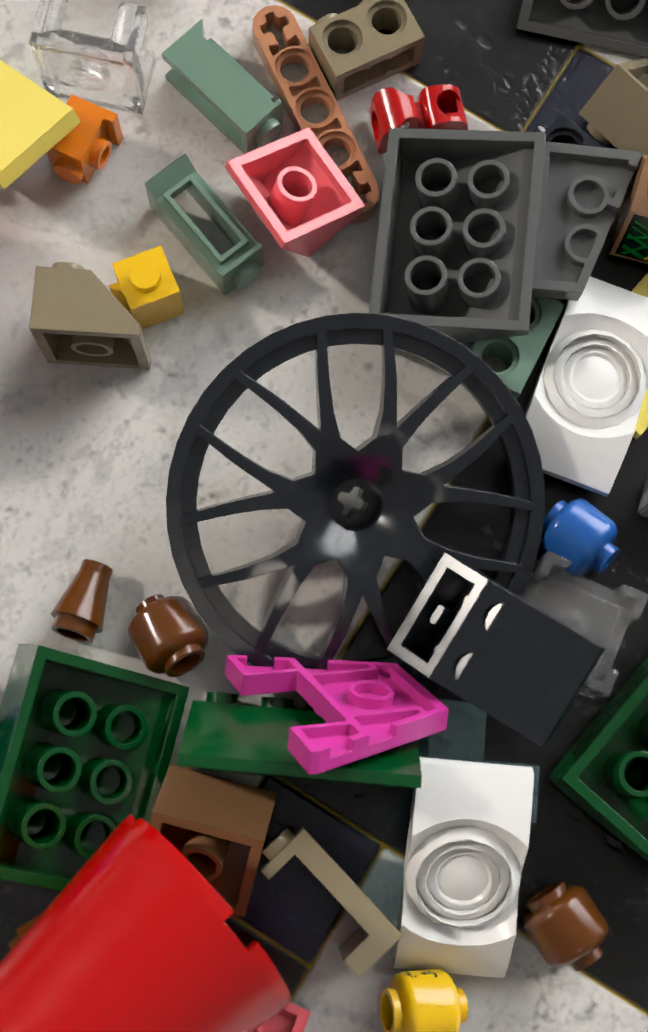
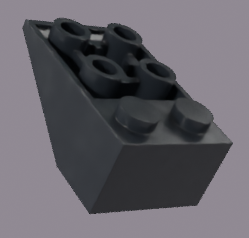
M445 552L387 648L429 679L544 748L605 650L602 646L481 571Z

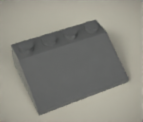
M389 129L369 314H384L412 320L439 330L460 343L529 335L546 132Z

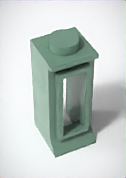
M203 18L162 53L163 60L172 67L165 74L166 80L241 152L246 154L270 144L280 135L283 127V101L278 98L274 102V96L212 38L205 39Z
M186 153L145 182L150 208L224 295L236 287L238 289L246 288L260 276L264 266L263 245L254 239L199 175ZM184 190L188 191L234 245L223 255L215 249L174 201V198Z

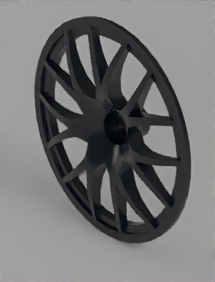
M369 313L327 315L295 323L263 338L244 350L224 367L203 391L186 419L172 457L166 493L167 531L172 557L182 585L204 621L233 652L238 655H247V661L253 666L274 667V657L295 658L306 669L327 670L328 660H335L333 658L346 636L362 597L387 647L394 638L395 633L383 606L376 579L385 556L406 560L426 584L434 571V567L429 559L440 561L445 552L476 569L494 571L491 576L493 580L520 596L533 569L542 538L545 516V483L541 457L533 431L525 414L507 385L484 360L462 343L439 330L404 318ZM346 344L382 346V385L379 412L372 436L356 448H353L341 439L336 422L330 386L327 347ZM394 349L418 356L450 375L398 422L397 375ZM314 350L318 428L284 400L256 382L264 374L283 362ZM461 384L478 402L492 426L466 448L441 464L421 473L402 470L403 447L435 408ZM246 389H250L300 433L313 450L312 472L289 478L261 466L214 435L215 430L227 411ZM499 438L508 466L511 496L447 484ZM209 444L239 468L272 490L197 509L199 476ZM354 486L359 487L357 496L364 501L361 509L351 508L348 514L342 513L344 505L337 500L338 495L341 491L350 493ZM440 502H471L511 507L508 533L499 560L449 548L424 537L414 517L430 504ZM272 509H289L302 519L295 540L274 553L235 568L214 574L211 573L201 546L197 522L232 514ZM336 559L344 572L341 601L333 627L320 657L291 649L271 639L295 593L315 565ZM289 567L261 631L249 623L234 608L219 587L222 584L251 579ZM392 652V655L380 658L347 660L397 663L418 682L428 678Z

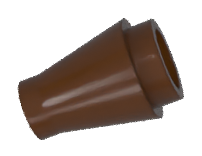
M90 559L82 561L76 576L51 612L52 617L55 618L51 627L54 632L77 642L92 643L95 634L103 631L109 581L113 573L109 566Z

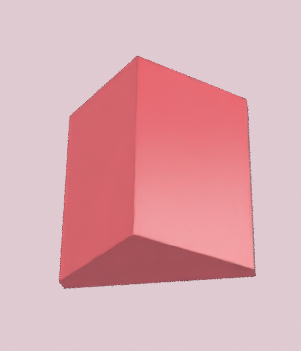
M309 127L231 159L225 165L227 172L280 247L299 255L310 257L361 214L366 207Z

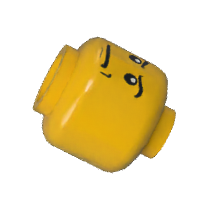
M442 969L400 972L392 977L388 988H384L381 991L379 999L380 1020L384 1032H459L460 1023H465L468 1017L467 998L463 989L456 987L451 976Z

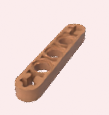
M266 6L259 10L253 19L252 28L255 48L280 99L283 101V105L296 131L298 132L309 127L324 149L332 145H338L345 148L349 153V159L342 165H337L345 178L352 175L351 183L358 195L366 194L364 201L366 207L350 223L366 222L377 211L380 192L378 183L294 15L283 6ZM274 25L277 31L283 30L284 49L279 51V44L274 34L267 32L268 26ZM298 63L305 66L308 70V75L301 81L292 82L282 76L281 70L288 64ZM310 104H320L326 108L329 116L321 123H310L302 117L301 112Z

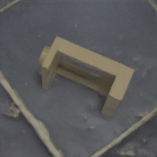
M303 826L295 834L286 827L263 849L262 853L268 860L263 864L261 872L268 879L273 877L296 855L359 923L360 927L339 947L344 963L359 979L403 936Z

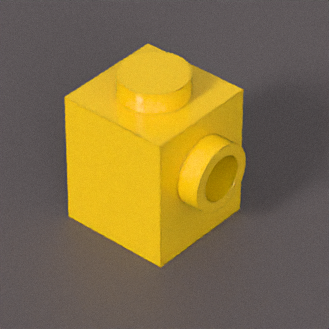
M161 245L112 263L117 282L108 285L110 291L141 325L142 329L185 314L180 290Z

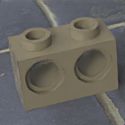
M363 0L358 6L340 14H327L320 18L313 26H310L308 45L336 101L420 64L425 36L405 0ZM378 30H389L393 33L382 34ZM346 49L350 53L338 54L335 53L333 50Z

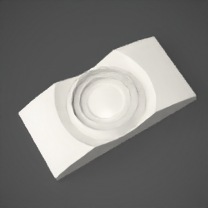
M590 276L579 300H566L525 411V417L533 431L541 457L543 473L605 497L610 493L634 435L640 408L648 388L647 297Z
M420 757L422 781L421 788H413L397 929L403 936L394 945L393 968L407 970L442 969L450 974L505 978L516 937L521 873L529 848L534 784L533 768Z

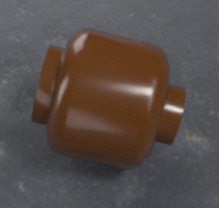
M156 594L146 598L137 606V614L129 625L128 634L130 641L149 671L156 674H166L169 677H177L191 671L202 662L205 657L204 650L208 644L209 635L200 617L187 599L182 596L164 597L162 594Z
M559 880L542 889L527 901L526 906L530 911L524 918V928L548 965L564 967L571 964L575 971H580L596 962L603 955L599 945L608 934V924L583 886H567L563 880Z

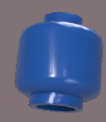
M576 499L569 503L561 500L544 517L540 550L547 558L572 577L580 578L591 570L601 574L608 568L619 552V548L613 545L618 532L617 526L613 520L584 499Z

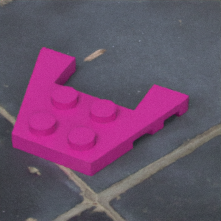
M226 655L225 676L242 696L297 691L314 709V712L326 722L323 724L289 727L287 750L309 775L319 774L446 730L449 709L397 663L328 660L326 670L306 669L295 658L274 657V667L247 666V655Z

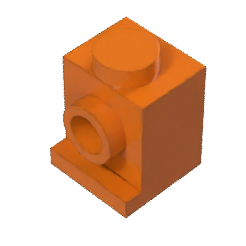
M71 94L66 104L74 109L81 122L47 152L53 171L59 177L73 184H80L81 181L88 184L95 170H101L106 165L111 153L112 144L120 146L123 135L118 114Z

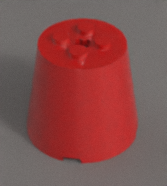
M130 814L115 828L0 962V1032H253L279 1013L291 1001V995L280 973L260 944L253 941L245 948L225 923V920L234 911L212 885L160 832L142 818L136 821Z

